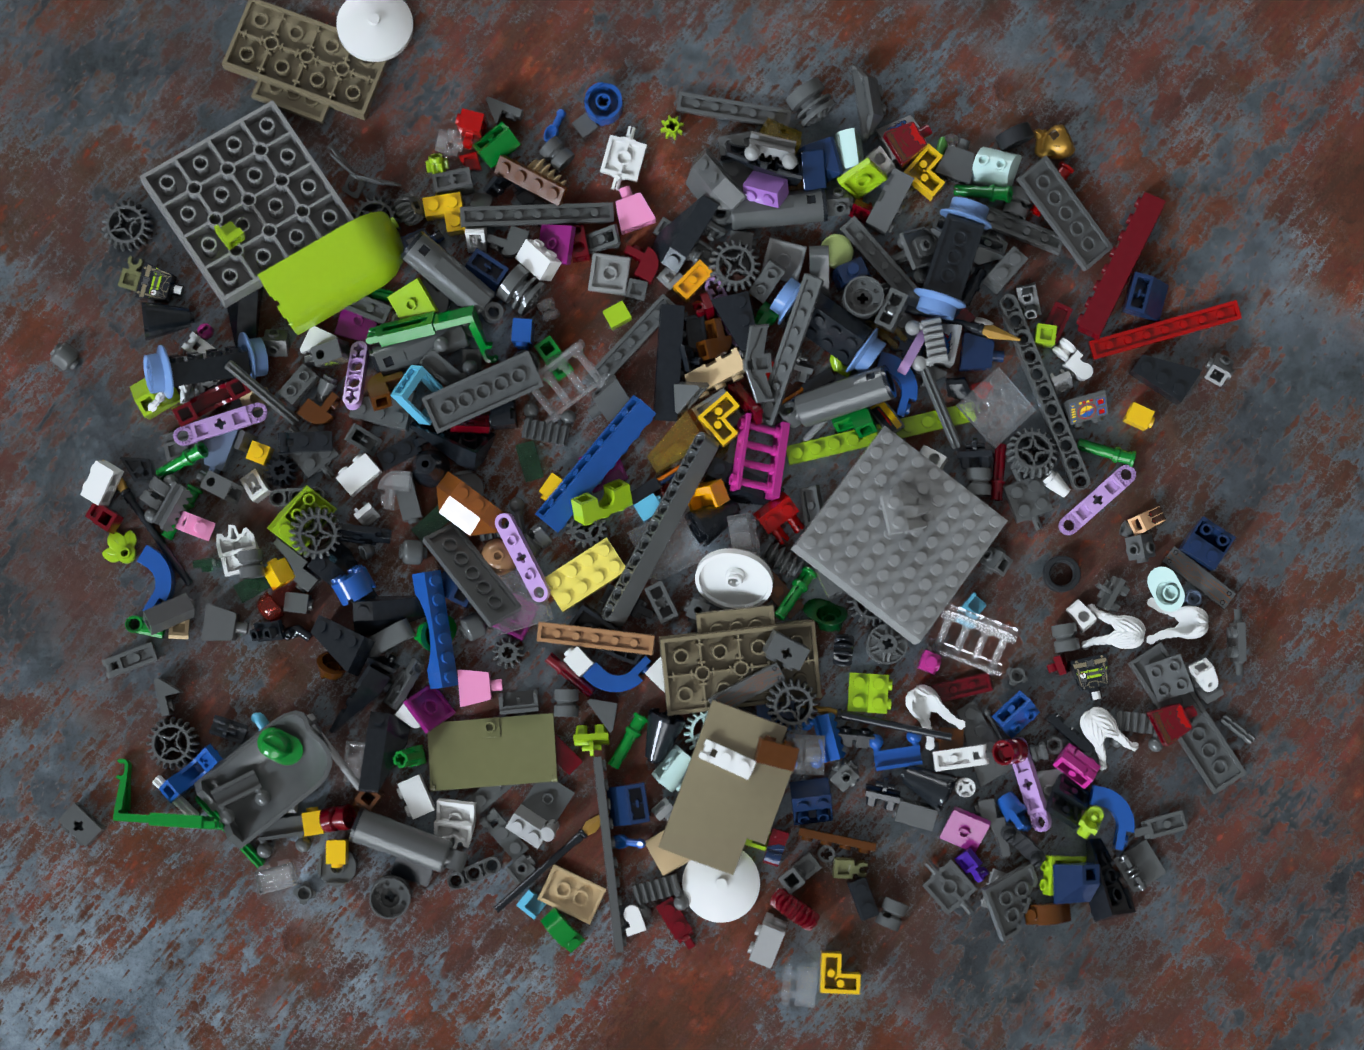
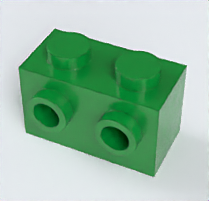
M500 122L472 146L483 161L492 168L497 165L500 155L504 154L507 156L513 153L521 144L511 130L503 122Z

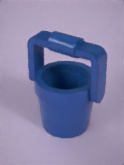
M1012 791L1001 796L996 803L1005 817L1006 823L1013 822L1019 831H1030L1032 825L1025 815L1028 810L1025 804H1022Z

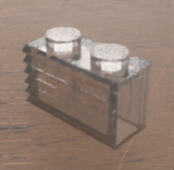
M289 859L278 861V866L271 867L270 864L260 866L259 871L254 872L259 894L262 895L299 885L300 880L295 861L289 862Z

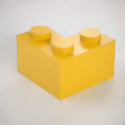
M928 143L926 148L915 158L904 173L914 178L911 186L931 202L944 187L945 182L932 172L940 163L943 155Z
M460 192L422 198L427 221L445 219L449 237L465 234L466 227H461L460 207H464L463 197Z
M728 392L724 393L698 416V420L719 441L723 448L738 436L737 431L730 425L727 419L740 408V405Z
M821 950L820 993L860 995L861 974L859 972L841 971L842 953L840 951Z

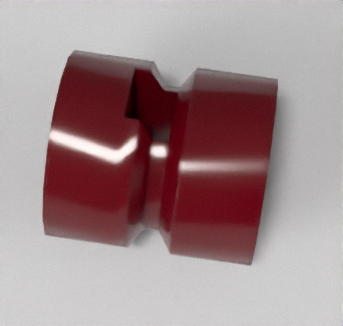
M1019 738L999 740L993 746V758L1000 765L1022 763L1028 756V746Z
M349 804L325 807L321 810L319 816L321 828L326 833L351 830L356 819L355 810Z

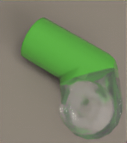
M951 133L941 137L936 150L944 155L949 145L954 146L958 143V135Z

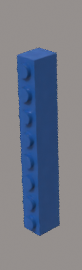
M633 395L535 515L557 533L563 529L573 515L571 499L586 492L592 494L594 488L603 481L608 471L615 467L618 459L628 451L632 442L639 438L642 430L652 422L656 413L641 399Z

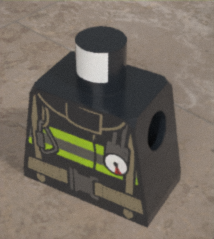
M144 262L135 297L141 301L170 303L172 295L183 296L185 287L176 284L177 277L172 273Z
M1107 653L1068 661L1079 691L1089 690L1091 700L1101 699L1100 687L1109 685Z

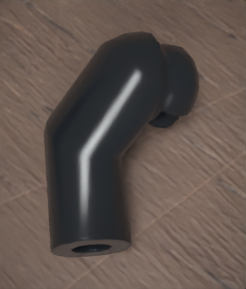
M300 625L290 626L284 630L287 637L285 640L301 637L308 642L313 635Z

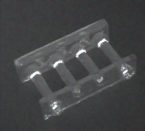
M579 339L538 370L541 380L547 381L564 403L555 410L539 389L532 391V394L549 414L545 419L546 424L550 421L554 423L562 417V412L594 388L598 387L600 389L607 383L606 379H608L609 374L606 372L600 376L583 354L585 343L582 339ZM572 356L581 362L595 380L589 386L585 387L569 367L567 360ZM557 368L563 370L579 391L571 399L553 377L554 374L552 372Z
M948 603L941 613V617L945 620L937 639H929L927 649L935 654H942L985 670L990 675L1001 676L1003 664H1000L999 660L1006 644L1009 642L1015 644L1018 629ZM952 622L963 625L955 646L944 643ZM970 629L981 632L973 653L962 649ZM994 636L999 638L1000 641L992 659L989 660L981 657L980 655L988 637Z

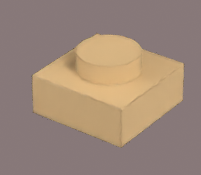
M186 620L170 627L169 639H188L190 621Z

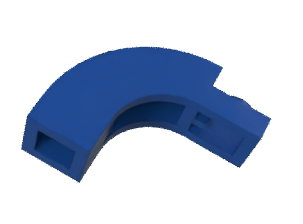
M881 351L877 367L886 365L892 378L899 385L901 395L896 414L902 419L905 414H909L911 404L908 401L916 402L917 381L911 368H909L906 375L897 371L903 361L902 359Z
M146 545L137 562L147 567L153 573L155 589L143 611L161 604L162 600L168 601L172 599L176 587L175 572L167 557L154 547Z
M645 656L630 672L619 676L608 673L596 662L583 677L601 690L623 692L638 686L644 681L638 675L640 673L645 674L651 667L649 665L651 660Z
M209 744L187 766L168 778L159 787V790L170 803L174 802L192 789L197 780L218 765L222 757Z
M1091 785L1089 804L1104 807L1112 813L1115 819L1112 848L1123 851V848L1128 843L1126 831L1134 833L1135 830L1132 810L1125 799L1117 792L1105 787Z

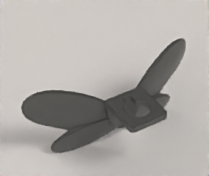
M328 144L334 155L329 153L331 157L349 172L342 191L352 197L359 198L367 182L377 185L402 186L393 181L356 174L338 149ZM357 179L359 180V189L356 192H352L349 189V183Z

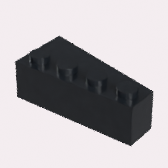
M586 603L580 607L569 625L626 632L622 628L604 620L601 613ZM593 648L633 665H636L644 655Z

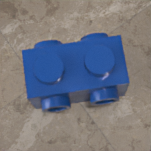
M1020 690L992 715V718L1012 739L1028 723L1034 720L1040 711L1032 700Z

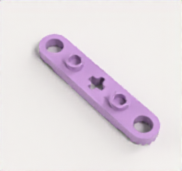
M259 402L178 427L173 433V439L180 446H188L263 422L268 416V410L264 404ZM256 407L263 409V415L260 418L253 416V410ZM219 419H221L223 422L226 421V424L223 425V429L216 427V424H218ZM187 431L189 434L188 440L180 441L178 439L179 433Z
M1129 465L1119 467L1059 521L1058 527L1060 532L1064 535L1076 533L1135 480V469L1129 467ZM1127 469L1130 471L1131 478L1129 480L1122 479V470ZM1094 495L1096 497H1102V499L1100 500L1101 505L1098 503H1093V501L1095 500L1093 498ZM1066 520H1070L1074 524V528L1071 531L1065 530L1063 526Z
M509 513L499 514L495 519V526L532 599L536 602L547 600L550 597L551 589L514 516ZM504 517L509 521L508 528H504L501 525ZM521 554L526 555L524 560H520ZM538 587L543 588V597L538 596V594H536Z
M1014 737V738L1022 739V740L1027 744V742H1026V740H1025L1024 738H1022V737ZM1028 747L1026 760L1012 765L1025 806L1028 809L1027 813L1030 816L1031 825H1033L1032 827L1035 831L1044 832L1050 829L1052 820L1050 813L1046 811L1047 804ZM1028 782H1032L1030 787H1027ZM1039 817H1042L1043 820L1045 819L1044 827L1039 825Z

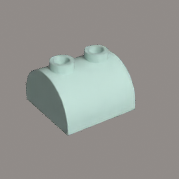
M855 128L845 129L835 134L834 141L837 145L844 174L864 160L862 139Z
M982 147L978 151L973 163V183L984 187H989L992 184L997 185V187L1012 186L1022 156Z
M675 744L664 761L653 771L652 776L672 793L674 790L679 791L691 756Z

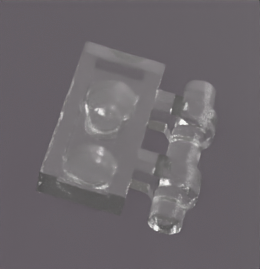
M784 965V972L781 975V979H783V987L780 990V997H782L781 1005H789V998H795V1006L814 1007L817 967L798 966L797 973H792V965ZM791 980H796V991H790Z

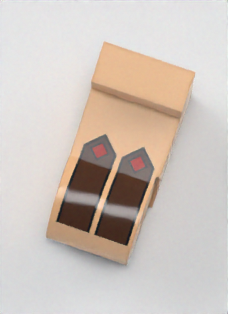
M1160 506L1129 519L1128 522L1136 536L1166 521V518ZM1136 519L1139 520L1142 529H1139L1136 526Z

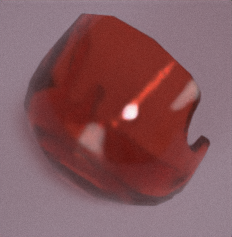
M268 591L259 598L257 607L259 613L264 618L279 620L283 617L284 612L282 613L281 608L273 601Z

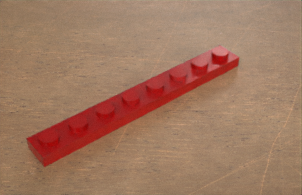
M1237 300L1102 337L1099 340H1091L1088 342L1093 360L1240 320L1242 316Z

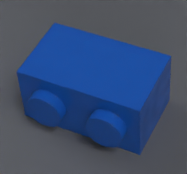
M513 318L511 341L514 347H517L518 350L533 348L535 332L533 320Z

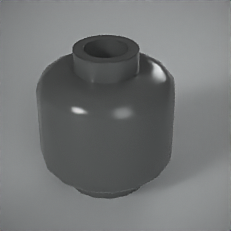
M59 342L50 353L51 362L63 371L69 367L73 370L79 363L77 359L79 356L78 350L67 342L62 344Z
M406 539L403 544L399 545V559H402L404 564L420 565L423 559L427 558V547H424L421 540Z
M472 613L460 620L458 629L464 640L474 641L486 634V627L488 625L480 615Z

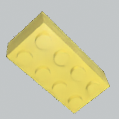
M606 537L546 576L545 580L551 589L552 597L564 613L620 577L626 566Z

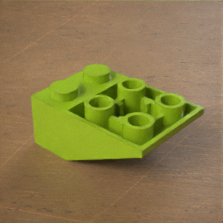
M306 485L279 512L267 529L292 547L296 541H290L289 538L295 534L289 533V529H295L291 522H298L295 519L296 515L302 517V510L308 514L309 507L313 511H315L316 507H320L321 511L325 508L328 510V513L332 512L333 514L337 508ZM314 518L307 521L303 528L310 527ZM320 518L322 528L327 523V521L325 519ZM315 529V531H313L310 534L316 536L319 533V531ZM301 535L302 542L307 547L310 544V538Z

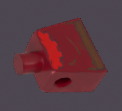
M910 122L886 131L883 138L901 168H903L926 148L927 142L925 138L932 134V130L928 124L918 129L914 122Z
M1174 703L1146 712L1162 746L1171 745L1190 731L1192 725L1189 720L1198 715L1193 705L1183 709L1181 703Z

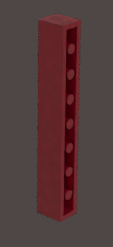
M1144 192L1142 197L1139 196L1134 205L1136 211L1134 214L1130 213L1126 221L1128 227L1126 231L1122 229L1117 239L1120 243L1118 247H1113L1109 255L1112 259L1109 264L1105 263L1101 271L1103 277L1101 281H1096L1093 287L1095 293L1093 297H1088L1084 306L1087 309L1084 314L1081 313L1076 322L1079 325L1077 331L1099 340L1166 203L1165 200L1147 192Z

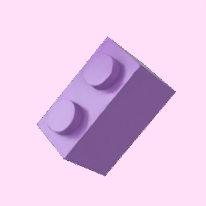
M752 171L743 183V193L749 201L779 208L789 194L788 181L784 178Z

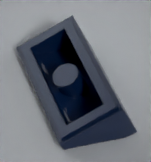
M824 149L804 150L801 153L804 190L826 188Z

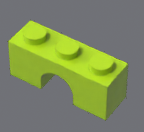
M616 479L603 485L604 495L599 502L598 498L587 492L572 498L574 520L584 526L591 525L601 518H607L611 514L623 511L626 507L633 505L630 484L621 479Z

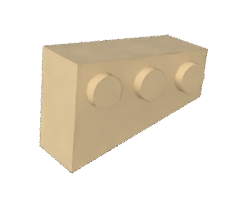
M736 347L731 350V353L723 357L719 356L715 358V361L704 364L684 375L686 382H707L709 384V387L699 399L709 395L708 391L714 388L720 390L726 387V383L731 380L736 382L744 378L743 374L746 372L743 371L742 358Z

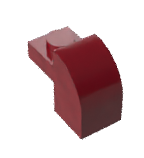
M627 245L624 251L625 255L640 262L634 276L652 285L659 271L656 253L650 247L643 253V249L639 246L633 245L631 247Z
M92 503L85 517L93 521L92 523L112 534L116 533L125 518L107 506H98L95 503Z

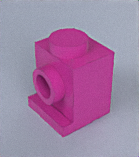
M923 650L916 668L935 675L940 667L942 657L928 650Z

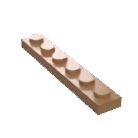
M539 621L537 641L653 655L655 635Z

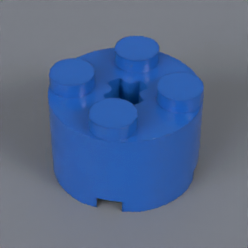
M598 82L587 90L584 105L586 113L591 120L600 126L612 124L619 119L623 112L622 95L616 86L610 83ZM603 101L604 103H607V105L603 106L600 104V102Z
M355 565L347 570V575H338L331 580L333 583L331 586L343 606L348 605L350 599H353L355 602L373 591L372 588L377 587L365 566Z

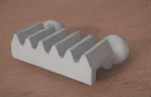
M751 131L749 146L744 151L746 159L754 161L764 153L765 158L769 155H772L773 160L779 157V160L782 161L786 169H793L797 165V158L795 156L796 141Z
M941 317L921 320V322L910 320L906 323L905 330L909 335H916L920 330H923L928 358L916 356L912 363L914 370L923 371L926 366H933L935 363H949Z

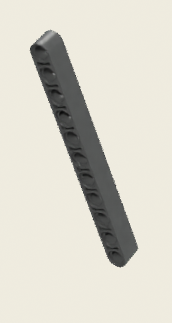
M1005 294L998 303L999 311L1008 333L1016 337L1024 335L1027 338L1025 344L1019 341H1012L1048 432L1053 437V444H1057L1055 449L1058 451L1059 459L1070 486L1076 491H1081L1089 486L1090 477L1019 302L1013 294ZM1006 299L1010 300L1013 305L1012 308H1006L1003 301ZM1012 317L1019 319L1020 324L1018 326L1011 324L1010 319ZM1025 353H1032L1034 361H1027ZM1033 370H1038L1041 373L1040 379H1035L1032 376ZM1040 388L1047 389V397H1042L1040 395ZM1047 406L1055 408L1056 412L1054 415L1048 414ZM1055 423L1062 425L1063 431L1061 433L1054 430ZM1062 441H1067L1070 444L1068 451L1062 449ZM1069 459L1076 460L1077 467L1075 469L1068 465ZM1077 477L1084 479L1082 487L1076 484L1075 480Z
M699 432L693 439L603 608L601 616L604 620L618 627L626 622L718 450L719 441L704 432Z

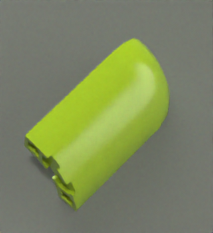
M383 211L368 213L342 225L259 273L258 277L270 297L272 296L275 301L279 302L280 305L277 308L283 317L288 320L290 327L297 335H300L345 309L347 306L383 287L396 276L403 263V259L400 256L404 251L400 235L396 229L399 225L394 217L390 218Z

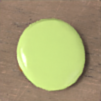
M832 234L821 241L820 246L829 245V267L835 269L852 260L854 254L853 247L847 237L840 234Z

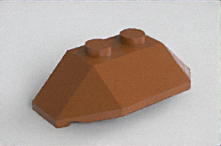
M448 471L437 485L439 513L470 536L498 533L495 519L504 512ZM504 517L501 525L504 526L508 519Z

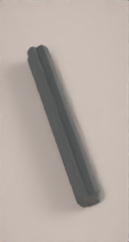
M232 360L227 362L225 365L226 370L292 425L297 424L300 420L299 416Z
M926 366L923 371H920V374L952 449H957L962 446L930 366Z

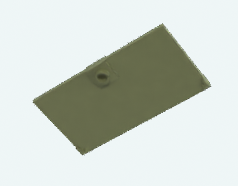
M554 713L449 721L441 723L428 732L431 792L558 782Z

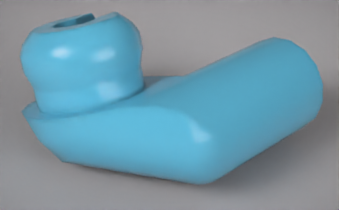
M255 712L251 716L252 722H255L259 731L270 723L265 715L260 712Z

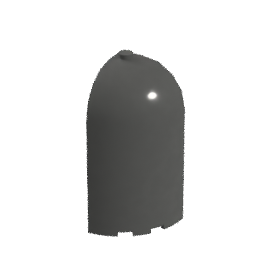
M291 711L274 719L194 783L196 794L213 812L217 810L219 814L220 810L210 791L254 770L263 790L270 793L271 801L265 806H260L256 803V792L227 806V808L234 811L235 819L230 824H224V832L227 839L239 849H242L319 788L330 773L332 767L330 748L321 734V727L317 723H313L305 713ZM275 727L296 737L303 746L302 757L292 765H282L267 758L258 748L257 740L260 733L267 728Z

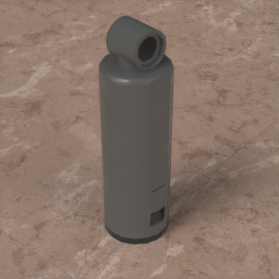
M825 188L789 190V194L779 208L745 199L734 211L717 210L712 221L722 227H726L731 223L733 231L828 221ZM719 213L725 214L724 217H717L716 215Z
M423 231L413 239L400 257L460 308L474 305L477 315L481 314L484 321L488 324H495L502 318L504 313L501 304L491 301L495 296V292ZM488 310H496L497 317H491Z
M469 323L437 330L434 335L381 347L379 344L369 348L368 351L376 372H381L383 377L397 372L407 371L411 365L420 366V360L434 347V340L439 336H444L449 341L448 349L439 352L442 357L470 345L468 337H473L471 330L468 329Z
M882 365L797 394L794 398L795 403L789 401L782 404L779 414L784 422L790 423V428H796L801 424L805 427H811L897 397L896 387L888 367Z
M362 807L357 814L349 836V841L367 846V848L379 852L388 853L438 872H442L443 868L446 867L462 873L469 856L467 853L451 848L452 841L394 821L390 817L373 813Z

